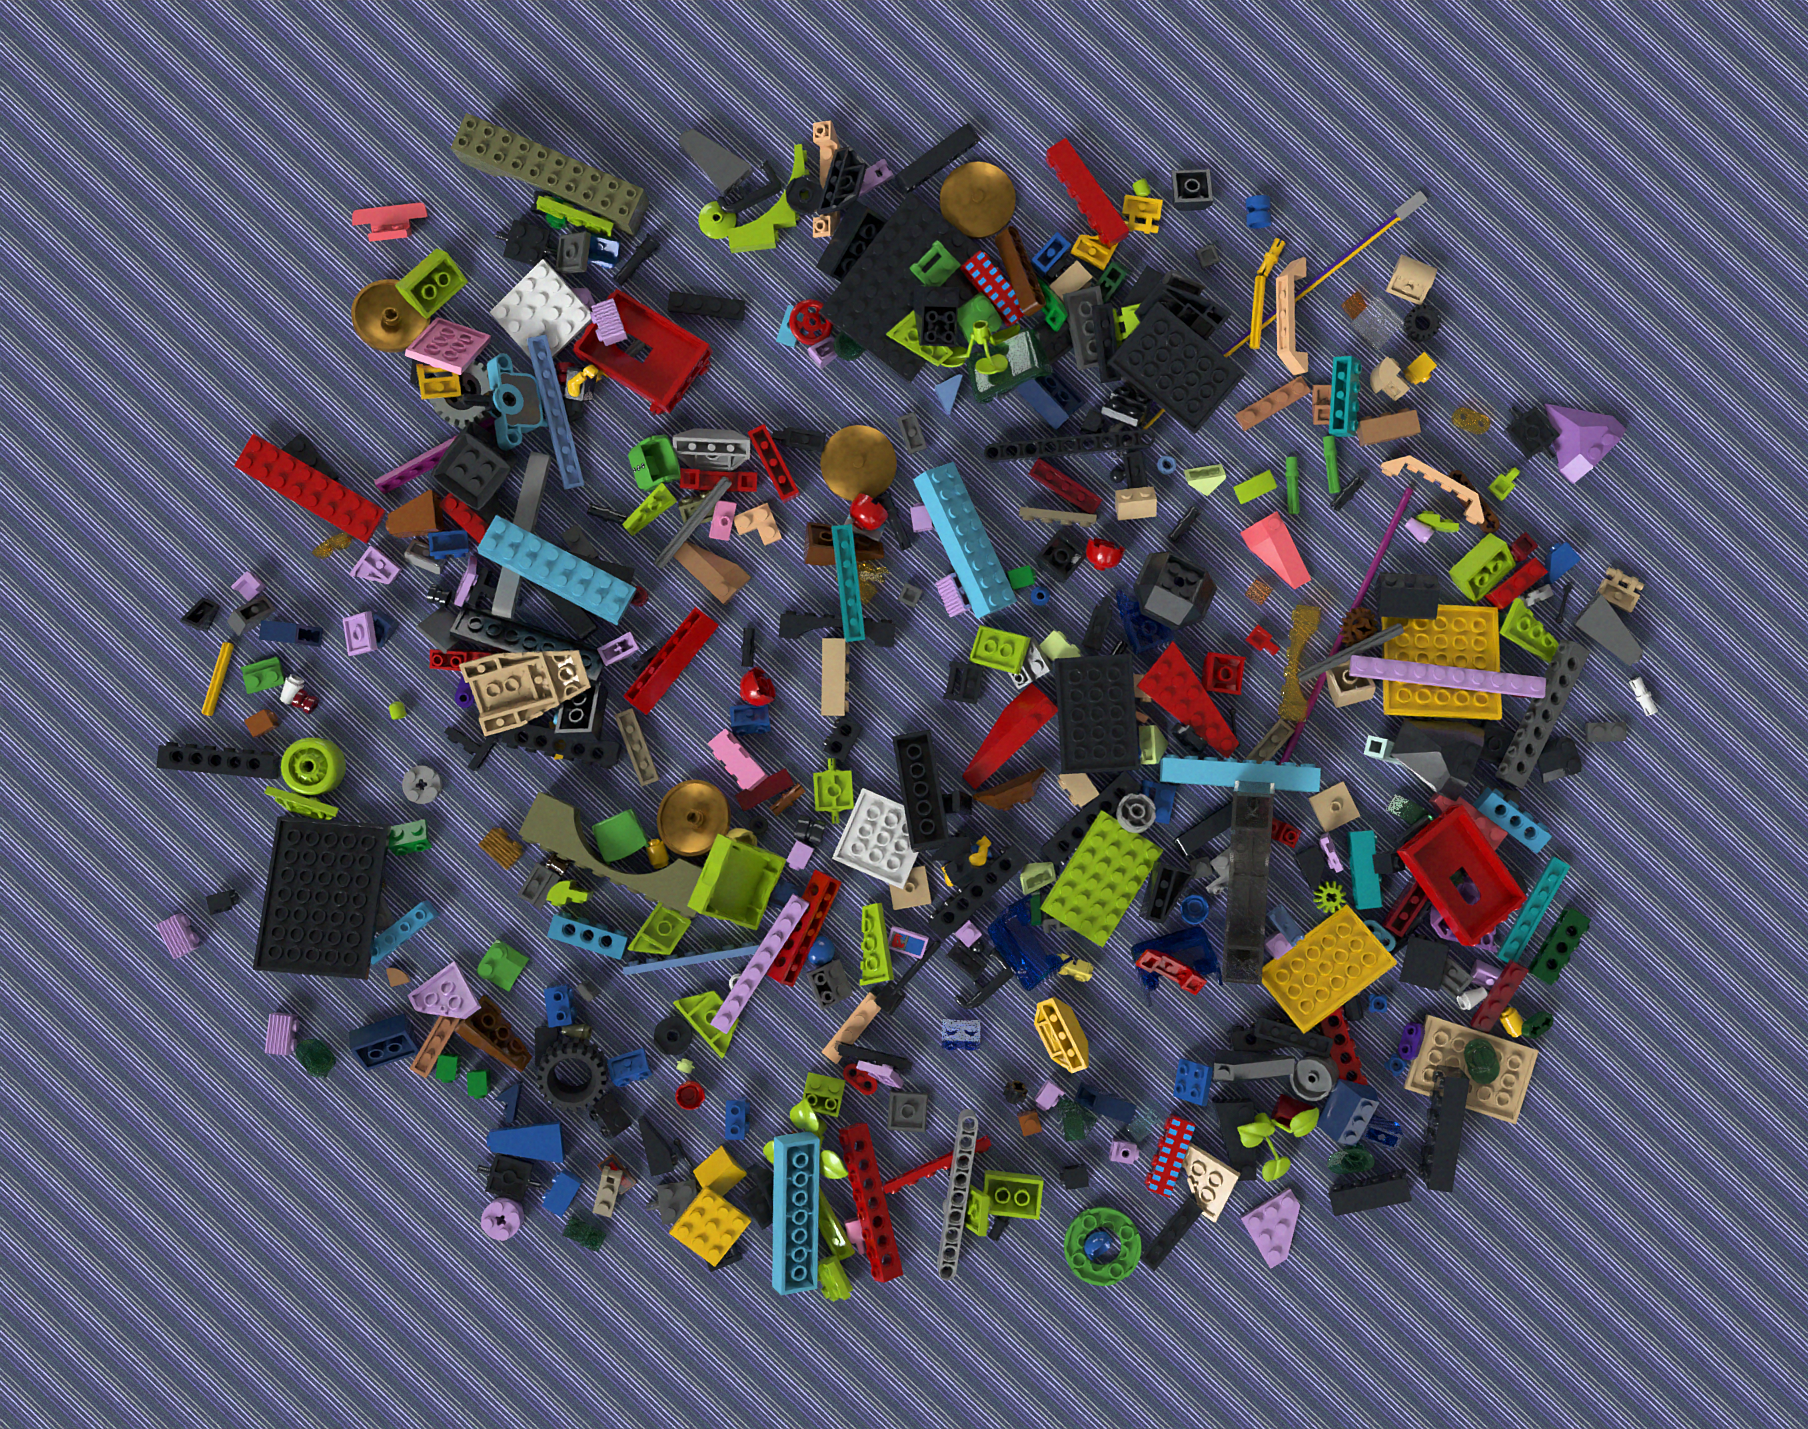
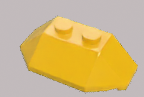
M1051 997L1037 1003L1034 1025L1051 1059L1067 1068L1071 1073L1088 1068V1040L1072 1008L1056 997Z

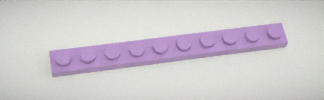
M1356 655L1350 657L1349 676L1535 698L1545 697L1546 678Z

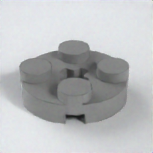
M1547 584L1517 598L1522 599L1524 606L1528 607L1554 594L1550 585Z
M429 766L413 767L404 774L402 782L403 792L409 801L417 804L430 803L436 799L442 790L441 776ZM421 779H423V782H427L424 790L418 787Z

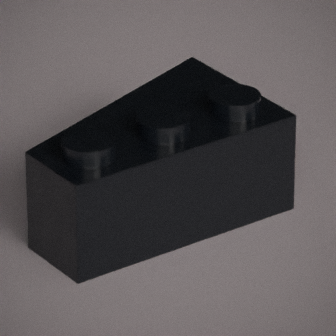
M1154 861L1139 917L1164 924L1175 907L1177 900L1185 892L1186 886L1196 873Z

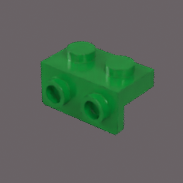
M426 819L391 826L389 848L395 856H403L407 853L421 852L432 848Z

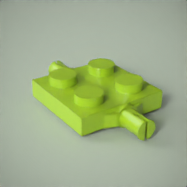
M828 758V770L813 773L815 811L831 812L832 824H835V816L836 823H840V811L854 809L852 770H837L836 758H832V765L831 758Z

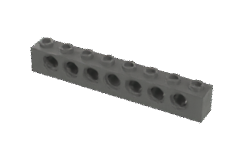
M1561 640L1543 676L1546 678L1545 697L1532 698L1496 772L1495 777L1510 786L1520 789L1524 788L1589 656L1590 651L1577 642Z

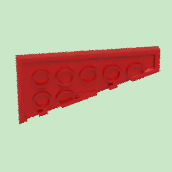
M1172 641L1136 686L1185 726L1189 725L1196 731L1195 734L1205 739L1223 757L1228 758L1239 745V742L1174 641Z

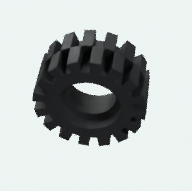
M1423 305L1416 306L1405 317L1403 326L1406 328L1404 332H1408L1407 336L1409 338L1413 337V341H1428L1438 333V329L1441 327V324H1439L1441 317L1438 318L1439 312L1435 313L1434 307L1430 309V305L1424 307ZM1418 317H1425L1429 321L1427 330H1419L1416 327L1415 322Z

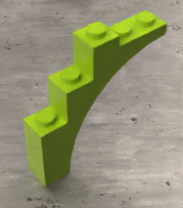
M802 144L794 145V165L789 182L794 178L809 175V169H805L804 162H808L807 151L802 149ZM786 190L779 201L757 220L741 227L727 229L731 253L776 248L779 235L778 230L774 229L797 227L796 220H800L799 214L793 212L788 206ZM808 191L800 193L803 200L810 197L808 196Z

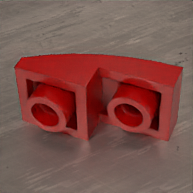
M1267 814L1263 815L1256 830L1292 848L1295 847L1302 832Z

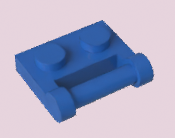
M1142 780L1143 795L1149 798L1150 788H1155L1153 803L1156 808V819L1154 821L1169 824L1176 786Z

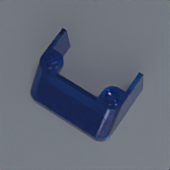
M1031 894L1007 906L987 928L991 940L1022 987L1027 991L1035 989L1074 960L1072 956L1063 961L1055 953L1047 955L1027 925L1031 920V912L1025 904L1032 898Z
M1199 926L1140 942L1131 948V956L1138 980L1149 1007H1152L1150 991H1154L1159 987L1158 977L1163 975L1155 971L1150 973L1136 966V961L1146 949L1163 952L1189 967L1194 966L1199 974L1207 975L1214 973L1219 986L1223 985L1219 961L1205 930Z

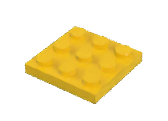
M705 1185L671 1227L669 1234L710 1264L716 1266L750 1224L751 1218Z

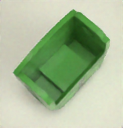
M666 435L648 437L639 442L628 453L637 485L640 489H644V492L655 490L661 482L666 485L681 478L676 453Z
M633 808L592 826L600 852L607 865L612 864V861L635 853L644 845L646 848L649 847L647 834Z

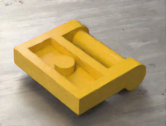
M416 364L421 400L461 396L458 374L451 372V377L425 379L424 374L449 371L435 368L431 365L423 366V364Z

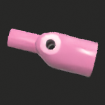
M858 1217L845 1220L844 1225L850 1243H856L859 1254L866 1253L863 1242L865 1240L862 1237V1226Z

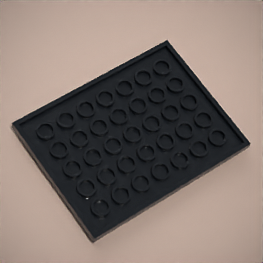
M911 191L818 312V314L908 384L912 382L928 360L886 334L914 310V285H925L910 270V267L914 263L916 264L933 247L932 244L936 240L961 265L980 250L988 254ZM937 253L921 270L926 273L942 256ZM988 254L992 265L998 267L1001 263ZM959 268L941 285L959 288L958 308L979 293Z
M277 817L252 970L368 980L391 825Z

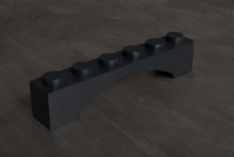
M785 611V614L780 615L779 638L799 639V635L811 630L830 627L843 628L842 619H836L835 615L831 614L816 617V613L804 612V616L797 615L796 611ZM863 618L865 636L875 642L874 646L894 648L896 624H892V620L881 619V622H873V618Z

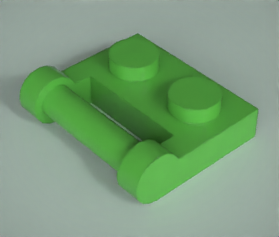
M936 240L932 244L933 247L916 264L914 263L910 267V270L925 285L941 286L961 265ZM939 253L942 257L924 273L921 269Z

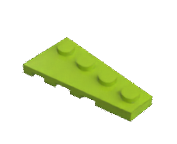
M549 196L538 197L537 209L560 219L567 217V221L573 225H585L589 232L595 234L601 232L605 236L612 238L614 223L610 219L600 216V218L595 217L587 210L582 209L579 211L568 203L560 204Z
M1515 598L1499 633L1550 664L1559 643L1549 632L1544 630L1543 624L1534 618L1533 612L1524 606L1522 599Z
M882 903L862 906L861 931L864 933V940L861 942L863 961H860V969L863 970L862 979H860V986L894 980Z

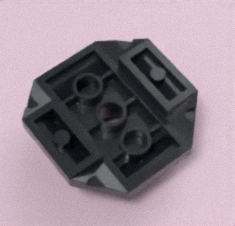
M1171 551L1149 553L1133 585L1141 614L1175 631L1203 621L1218 588L1205 568Z

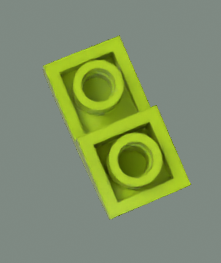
M1269 469L1235 485L1233 489L1240 504H1244L1278 486Z
M1422 511V514L1416 516L1417 521L1431 526V529L1448 533L1459 531V523H1453L1451 519H1443L1440 522V515L1434 514V511Z

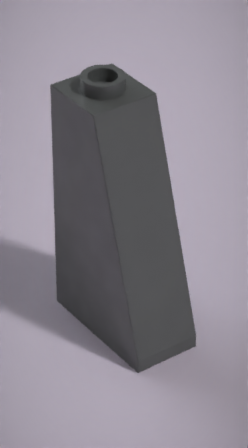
M693 128L689 131H684L680 135L678 143L681 149L724 197L753 173L752 166Z
M1599 591L1573 619V623L1629 666L1633 663L1636 664L1642 658L1644 651Z

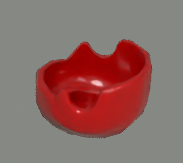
M695 1081L683 1082L675 1093L677 1104L686 1110L699 1108L703 1101H705L704 1088Z

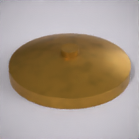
M969 162L954 169L942 185L940 192L942 216L968 238L984 239L996 235L1007 226L1014 213L1016 196L1013 184L1001 169L990 163Z
M384 279L372 282L359 291L352 304L351 318L355 332L364 343L379 351L390 353L406 351L408 346L430 325V317L428 319L424 318L405 300L395 287L400 280Z
M853 425L837 431L830 437L821 454L820 465L822 476L829 489L840 498L853 501L859 493L868 495L873 499L882 495L893 482L896 474L897 460L894 448L884 434L869 426Z
M687 780L671 788L662 799L657 813V828L664 844L673 852L687 857H699L710 853L717 834L726 836L731 823L730 806L723 792L715 785L702 780Z

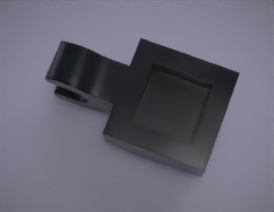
M1069 251L1065 252L1062 258L1046 273L1045 278L1049 282L1059 278L1064 273V267H1070L1077 261L1076 258L1071 262L1066 260L1070 253Z
M655 645L640 656L642 661H636L631 665L638 677L660 651Z

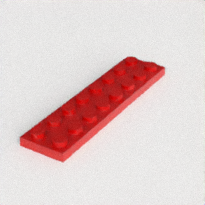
M254 433L234 467L366 544L369 543L387 512Z

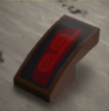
M614 1153L597 1165L601 1172H603L604 1166L611 1167V1170L624 1171L618 1191L621 1195L638 1183L628 1168L622 1165Z

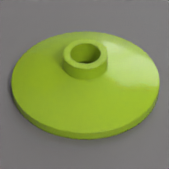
M713 201L702 208L699 213L698 222L701 231L706 236L712 239H723L728 236L727 229L735 228L736 215L735 213L724 212L719 207L717 201ZM718 215L720 216V219L718 221H714V216Z

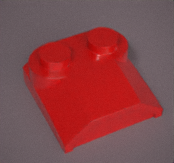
M1208 652L1204 658L1201 685L1205 691L1241 695L1246 657Z

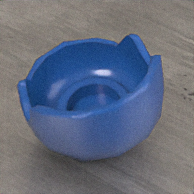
M1199 894L1186 896L1180 905L1181 917L1189 924L1204 922L1209 914L1207 900Z
M817 936L807 956L809 962L815 966H824L830 963L835 953L832 940L826 936Z
M1095 1232L1087 1238L1084 1250L1090 1260L1096 1259L1111 1247L1110 1241L1113 1242L1108 1233Z

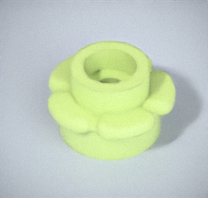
M682 1058L681 1062H676L678 1063L676 1069L691 1074L692 1069H695L692 1066L693 1062Z

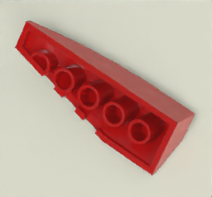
M1031 683L1002 711L962 777L976 790L1057 713V707Z

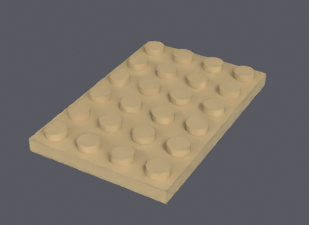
M1426 1014L1423 1024L1425 1035L1418 1057L1411 1062L1403 1088L1429 1096L1430 1090L1434 1087L1432 1075L1433 1071H1436L1437 1065L1459 1067L1470 1079L1465 1108L1516 1124L1539 1050Z

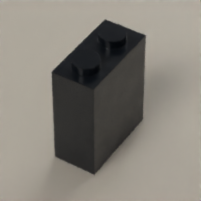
M1416 933L1415 937H1409L1399 981L1440 991L1450 946L1446 945L1447 941L1435 938L1434 942L1426 940L1427 936Z

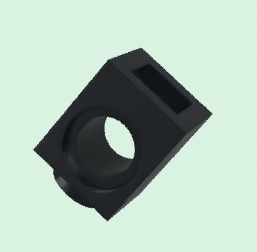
M1085 1163L1062 1167L1063 1173H1059L1060 1183L1065 1185L1066 1190L1089 1187Z

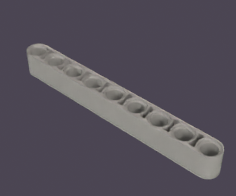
M533 451L529 456L513 524L532 534L535 531L551 465V455ZM502 566L492 614L513 618L523 576Z
M971 1109L961 1111L958 1118L937 1259L939 1276L946 1281L953 1279L956 1275L978 1131V1120L975 1112ZM967 1118L973 1119L971 1123H964ZM964 1137H970V1140L967 1142L961 1141ZM962 1155L968 1156L965 1160H959V1157ZM959 1174H964V1175H965V1176H964L963 1178H961V1179H957V1178H956V1176L959 1175ZM957 1192L962 1193L959 1197H953ZM953 1211H959L957 1215H950ZM951 1229L956 1230V1232L953 1234L948 1233V1231ZM947 1248H953L951 1252L945 1251ZM945 1266H950V1267H951V1268L948 1269V1270H943V1268H944Z

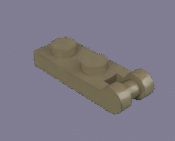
M604 1166L593 1213L611 1218L624 1171L611 1170V1167Z

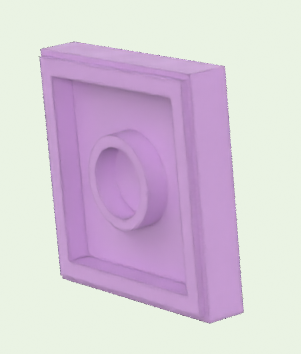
M371 611L343 618L349 656L377 650Z

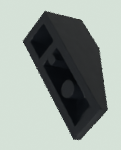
M644 1115L640 1116L638 1123L651 1177L674 1171L676 1165H678L676 1153L672 1152V1148Z

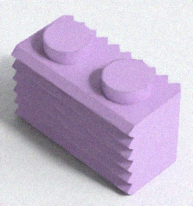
M613 298L591 305L593 312L590 313L593 324L597 323L599 329L596 330L599 341L603 340L604 344L608 346L627 339Z
M956 572L935 583L950 617L962 614L972 608Z
M183 913L176 914L156 925L173 959L180 958L200 947L198 944L199 937L189 927L191 925L190 920Z
M278 1012L269 1014L265 1053L290 1055L296 1050L297 1039H295V1033L300 1025L299 1020H297L298 1015Z

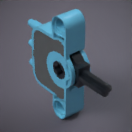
M501 353L487 363L489 384L492 391H488L483 395L463 394L461 403L464 406L485 407V411H489L496 418L494 422L498 446L502 450L508 451L522 442V433H528L539 426L548 427L547 419H543L542 408L544 407L536 378L527 373H513L511 358L507 354Z

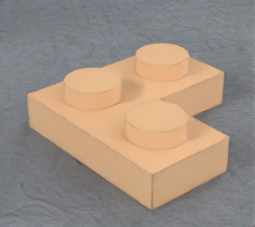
M768 503L743 512L733 518L739 535L758 529L764 546L782 539Z

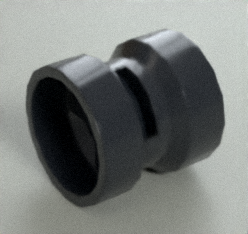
M534 191V203L531 204L530 211L538 215L547 216L546 212L537 209V200L539 196H553L546 192Z
M432 584L427 594V602L432 604L439 603V606L447 608L452 597V590L447 588L442 590L440 586Z

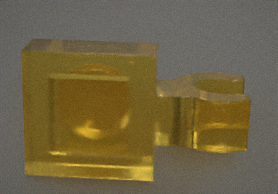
M856 562L859 578L885 583L884 577L880 575L882 573L889 574L886 567L882 566L874 569L867 562H863V564Z

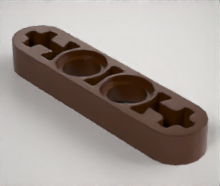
M1460 470L1448 473L1447 477L1453 479V476L1458 475V482L1461 485L1465 483V487L1478 494L1480 504L1483 507V516L1489 515L1482 524L1477 522L1479 528L1486 534L1496 532L1500 527L1498 518L1465 474ZM1452 490V492L1457 497L1458 493ZM1458 498L1464 508L1467 509L1471 500L1465 502ZM1492 521L1494 523L1492 528H1487L1488 522Z

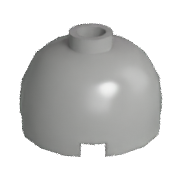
M1128 794L1123 797L1118 805L1116 814L1118 823L1128 832H1143L1156 819V808L1147 796L1143 794Z

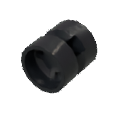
M800 814L793 838L802 841L807 838L810 843L820 845L826 822L818 819L812 821L811 817Z

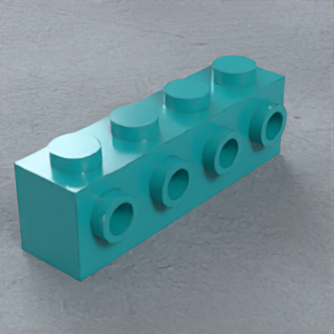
M1353 356L1333 357L1329 434L1335 437H1355L1358 430V393L1361 389L1359 374L1362 371V365L1360 360Z

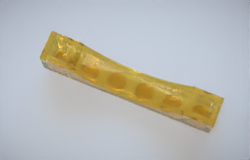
M1296 605V609L1292 610L1291 620L1294 621V626L1289 631L1291 647H1287L1286 658L1289 659L1288 666L1284 667L1283 677H1286V683L1281 688V696L1284 697L1283 704H1279L1278 715H1281V719L1285 721L1306 723L1308 702L1303 696L1296 674L1298 673V664L1305 644L1319 629L1322 611L1320 607Z

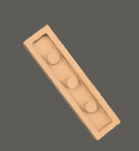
M869 992L822 1050V1053L835 1064L843 1057L838 1055L839 1052L834 1048L836 1041L853 1044L881 1008L874 1002L876 996L873 993Z

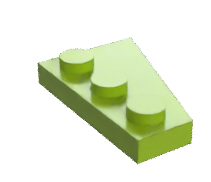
M914 310L886 334L937 367L953 354L948 346L919 345Z
M661 482L622 525L634 536L675 504L677 500Z

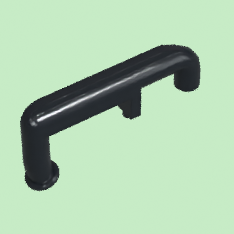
M768 160L760 166V169L765 171L771 183L746 195L743 187L739 186L738 189L742 199L730 205L727 204L724 197L719 196L717 203L724 212L740 213L781 191V183Z
M996 947L991 950L989 957L994 958L1003 970L983 987L976 980L973 981L979 992L968 1002L962 995H956L955 1002L961 1008L973 1009L979 1007L1014 976V967L996 950Z

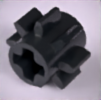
M1016 1080L1012 1084L1007 1082L1003 1092L1006 1100L1015 1105L1019 1101L1023 1103L1028 1092L1025 1089V1085L1021 1081Z

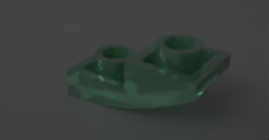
M570 1216L562 1236L579 1242L580 1246L599 1252L606 1233Z

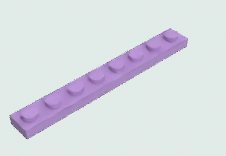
M794 893L791 895L710 1023L712 1026L725 1034L728 1033L809 906L807 901Z

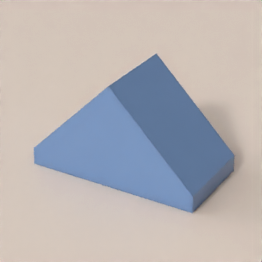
M958 374L935 386L934 390L946 414H951L963 375Z

